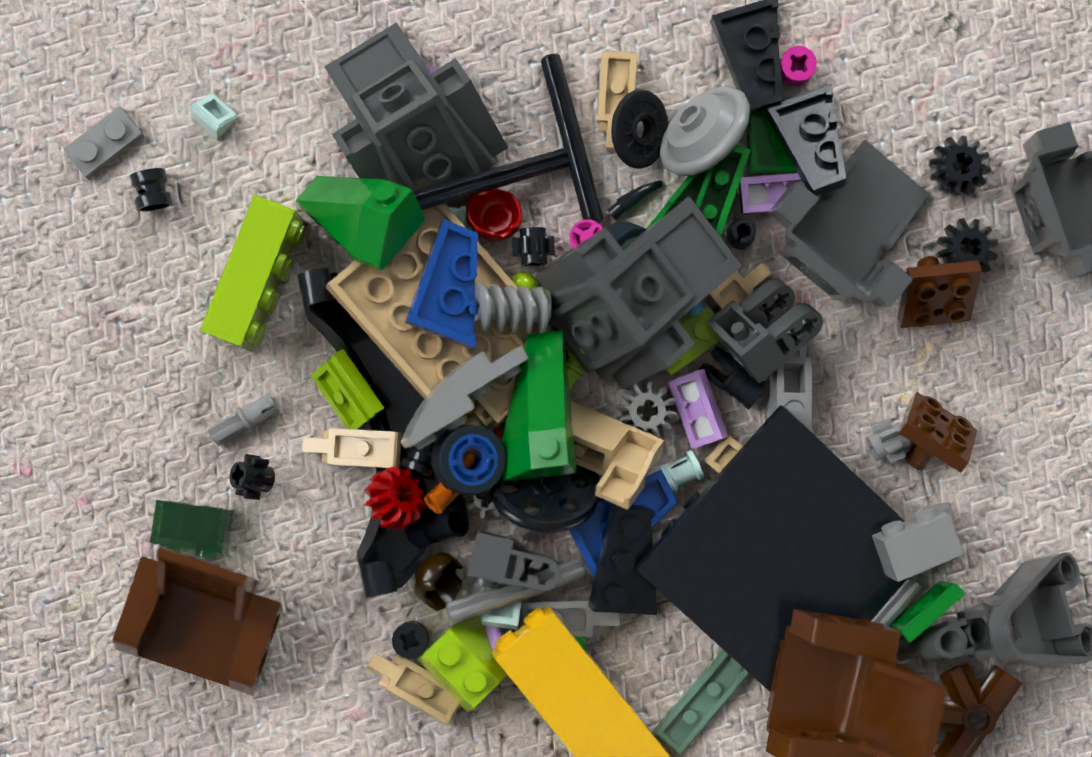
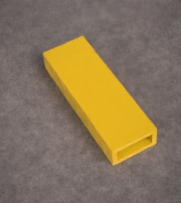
M549 605L543 610L540 607L533 610L523 620L525 625L515 633L512 631L506 632L495 642L496 648L492 653L497 663L575 757H672Z

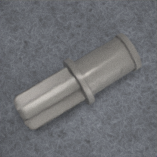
M266 393L265 396L242 409L237 407V412L211 426L208 431L215 444L221 446L247 430L251 433L253 431L252 427L280 413L270 394Z

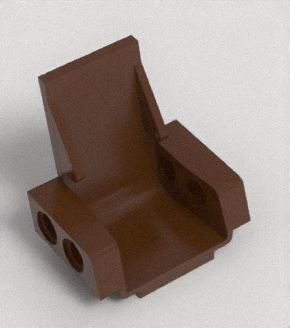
M159 547L156 553L158 561L141 556L114 633L113 643L116 650L136 657L146 658L253 696L283 610L281 603L253 594L257 579L162 547Z
M794 609L791 626L787 625L784 640L780 641L767 706L769 715L766 731L769 735L765 751L775 757H933L948 687L896 662L901 632L879 622Z

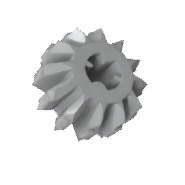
M648 381L646 393H643L641 385L637 382L633 384L636 397L628 391H623L621 396L630 402V405L617 404L616 410L628 412V416L621 417L618 421L625 424L631 421L632 427L639 428L644 432L650 430L652 435L659 438L661 437L657 428L658 425L666 432L672 430L671 425L664 421V417L676 419L677 413L666 411L665 407L672 406L676 403L675 398H669L663 402L661 397L668 390L665 386L661 387L657 394H653L654 382ZM645 402L653 404L651 409L656 408V415L650 416L648 421L640 419L643 414L639 416L637 414V407H643Z

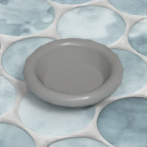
M731 86L716 87L699 94L683 105L674 115L662 137L660 157L664 168L677 176H692L712 168L724 159L741 140L749 123L750 104L744 92Z

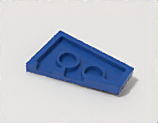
M445 219L440 222L405 320L406 324L469 349L476 348L474 316L476 315L477 301H475L477 232Z
M662 470L646 476L643 490L632 503V505L645 506L650 510L651 528L677 503ZM605 499L598 501L594 513L587 521L569 530L593 579L612 502Z

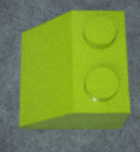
M477 616L454 623L417 659L467 712L474 709L507 675L495 660L485 625H481L482 621Z

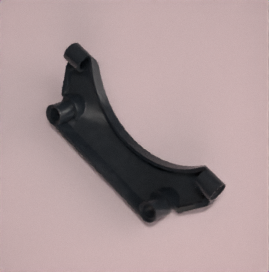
M321 268L298 274L297 278L307 320L325 337L336 352L342 349L345 350L384 407L382 411L378 412L369 421L371 430L402 432L403 438L409 422L424 401V398L325 287L338 275L337 273H330L329 268ZM446 426L434 432L437 439L448 429ZM437 439L431 442L430 445L435 446ZM402 444L400 463L409 453V448H404ZM376 467V474L383 472L387 468ZM410 472L411 478H420L418 483L419 490L427 491L421 497V500L425 503V495L431 492L440 481L435 476L433 479H428ZM459 494L441 514L435 513L428 506L420 512L421 518L417 522L400 530H394L392 527L381 528L380 518L370 519L364 538L357 551V561L365 598L398 591V588H402L415 574L420 564L432 555L430 544L460 538L467 534L470 522L463 494Z

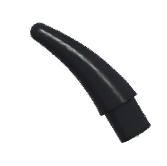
M661 180L654 181L627 192L616 199L617 202L607 211L617 221L642 199L661 188L663 182Z

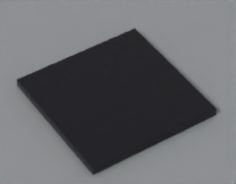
M780 405L634 569L770 692L780 641L784 640L787 625L791 626L794 609L871 621L907 579L897 582L885 575L872 535L881 532L882 526L890 522L905 521L790 411Z

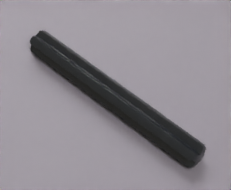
M558 53L549 54L542 57L541 65L563 147L568 152L567 156L570 160L569 169L583 220L591 219L600 223L604 217L561 57Z
M562 148L413 192L421 210L563 169L570 165V160L567 156L568 152Z

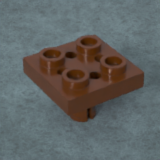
M927 256L918 261L917 267L906 269V273L913 279L901 296L897 316L901 328L971 321L982 273L978 260L940 264L936 257Z
M916 392L908 403L899 430V434L915 443L913 448L906 454L905 460L911 467L921 471L925 469L930 459L935 456L961 473L970 461L977 429L973 428V425L966 418L955 416L945 410L933 397L923 396Z

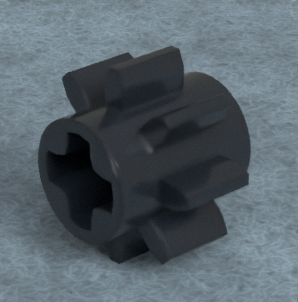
M545 227L519 229L520 238H512L513 257H521L522 266L547 265V256L555 255L554 236H547Z
M245 454L244 462L238 461L232 466L229 479L231 486L236 488V495L244 496V499L260 500L261 492L267 493L272 489L275 482V472L272 467L268 466V459Z

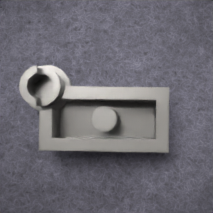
M939 503L921 509L914 513L915 518L905 522H890L882 526L881 532L872 535L886 576L900 582L964 555L961 541H959L953 524L955 515L950 503Z

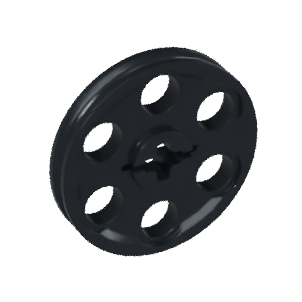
M577 464V473L543 477L544 485L541 484V478L504 482L502 474L499 482L490 489V494L496 509L513 524L536 532H562L581 525L594 513L599 499L595 495L596 485L600 478L598 473ZM583 480L589 483L590 486L579 488L571 482ZM511 485L519 491L510 494L503 492L500 488ZM547 489H550L549 498L547 497ZM571 504L576 506L578 511L568 513L563 511L560 506ZM536 507L543 513L533 516L527 514L524 509Z

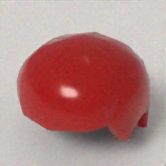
M496 188L471 196L466 206L470 227L474 232L478 233L480 238L486 241H503L514 235L521 226L523 219L521 204L511 192Z

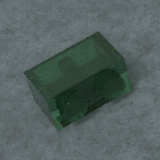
M156 500L150 543L159 544L162 548L180 554L182 548L196 550V557L217 559V553L228 552L234 510L168 500Z

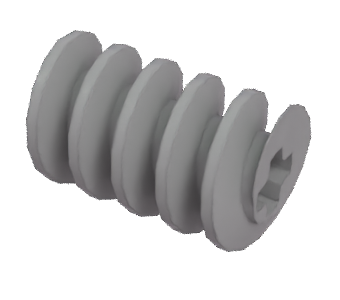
M477 284L475 287L477 306L474 323L477 320H481L483 331H487L491 321H495L497 331L501 332L507 321L509 322L511 332H517L519 323L523 322L525 333L531 332L534 323H537L540 334L545 333L551 317V294L548 289L544 292L540 287H535L529 291L526 286H521L515 290L513 286L508 285L501 290V287L498 285H491L487 290L484 284Z

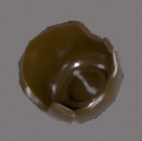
M439 552L427 557L415 573L413 579L414 593L423 603L436 612L446 608L447 604L454 600L462 587V580L458 577L456 569L461 570L463 566L453 555L446 552Z

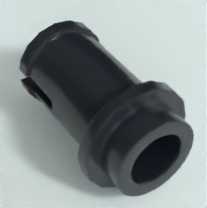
M740 219L729 226L726 238L733 248L745 249L753 243L756 231L752 222L749 224L747 219ZM737 230L745 231L747 237L738 239Z

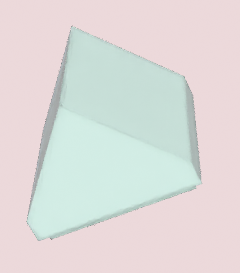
M213 93L193 103L190 107L191 117L216 140L238 118L237 114Z

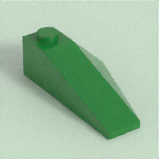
M317 176L296 199L297 204L318 225L327 230L331 238L336 243L339 242L353 260L380 271L386 267L426 220L413 190L385 179Z
M557 330L545 332L544 334H528L523 350L529 359L520 363L519 367L522 371L517 374L501 440L506 454L505 470L503 472L504 482L577 473L564 331Z

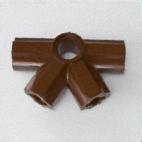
M968 662L955 666L939 675L943 685L948 687L947 694L950 700H945L939 727L940 732L948 733L934 752L936 757H972L985 737L994 730L996 721L1022 685L1020 681L997 665L993 666L980 686ZM976 709H982L987 716L985 725L979 729H973L968 722L970 713Z

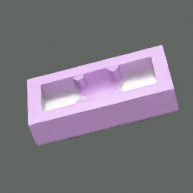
M791 173L741 178L738 186L741 215L768 213L789 186L798 182L805 186L799 174Z
M704 369L668 382L692 449L728 437Z

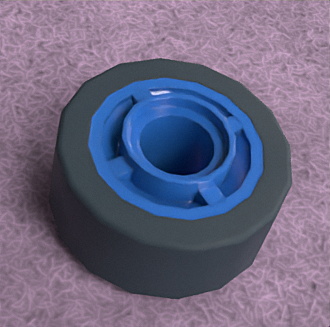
M460 425L451 431L447 429L437 439L432 450L431 464L435 477L445 488L455 493L478 495L490 490L499 482L505 470L506 454L501 440L493 431L481 425ZM467 450H471L474 455V463L469 469L463 464V456Z

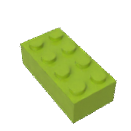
M254 194L200 328L201 332L252 352L254 345L258 347L261 345L267 329L266 326H263L268 312H274L279 301L280 293L276 292L281 279H287L293 264V260L289 259L293 247L300 246L306 232V227L302 226L304 220L296 210Z

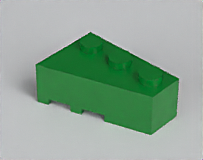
M736 145L724 159L712 168L696 175L687 176L647 229L684 199L690 197L721 237L751 150Z

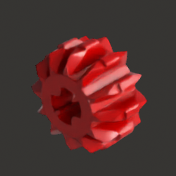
M389 467L383 470V472L373 475L370 479L371 484L363 490L370 497L364 504L373 510L370 519L380 518L381 528L392 527L394 530L403 529L417 522L421 518L420 512L427 507L421 500V497L427 491L419 490L418 483L420 478H411L410 469L399 470L398 467Z

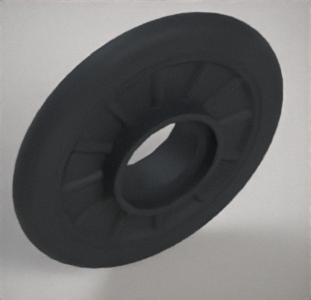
M643 89L628 93L619 102L613 115L611 136L614 149L623 163L632 168H646L660 157L662 137L669 124L665 107L654 93ZM641 120L643 123L644 131L642 136L639 138L637 134V125Z

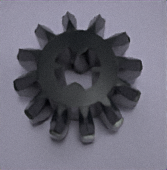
M962 135L957 143L952 137H949L944 141L945 147L938 145L933 150L937 158L930 159L928 166L938 169V171L931 174L930 179L936 181L941 178L943 182L938 188L941 192L951 186L953 197L959 196L962 190L969 196L975 192L974 185L982 187L986 183L982 175L988 174L991 171V167L981 162L989 157V153L982 152L978 154L976 152L980 147V141L976 140L969 147L967 136ZM957 159L958 164L962 161L966 166L962 172L961 169L955 171L953 168V164Z
M961 218L957 221L956 227L949 224L944 228L948 237H939L937 243L946 249L937 252L936 255L940 259L947 257L949 261L945 264L978 260L982 272L986 273L991 269L987 261H995L998 258V254L989 250V248L998 245V240L987 239L986 236L992 231L990 226L979 231L980 220L974 219L968 226L967 221ZM969 242L974 249L970 250L972 253L964 255L961 249L965 247L964 244Z

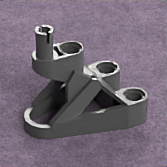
M1069 552L1032 558L1023 562L993 595L981 599V604L956 612L958 616L956 619L943 621L925 629L920 636H917L910 643L900 639L896 656L897 660L905 661L907 659L925 657L928 661H939L967 655L969 659L996 656L1006 665H1030L1051 668L1084 664L1091 661L1092 625L1089 623L1074 625L1065 593L1075 588L1079 582L1080 573L1076 559ZM982 617H987L989 619V627H987V624ZM1010 619L1016 637V640L1013 641L1010 637L1009 631Z

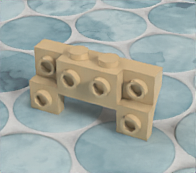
M570 401L576 464L603 476L596 485V496L629 509L643 490L646 476L662 456L664 440Z

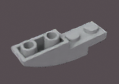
M805 344L788 361L769 375L770 399L767 401V419L782 405L811 431L812 357H807V346Z
M522 346L509 351L491 363L484 351L456 367L443 378L424 399L409 422L401 440L403 447L407 448L415 444L419 450L435 441L437 437L434 432L444 426L451 431L468 421L465 414L475 408L468 394L473 400L489 391L491 387L488 383L500 376L501 380L505 381L522 371L519 364L529 359Z

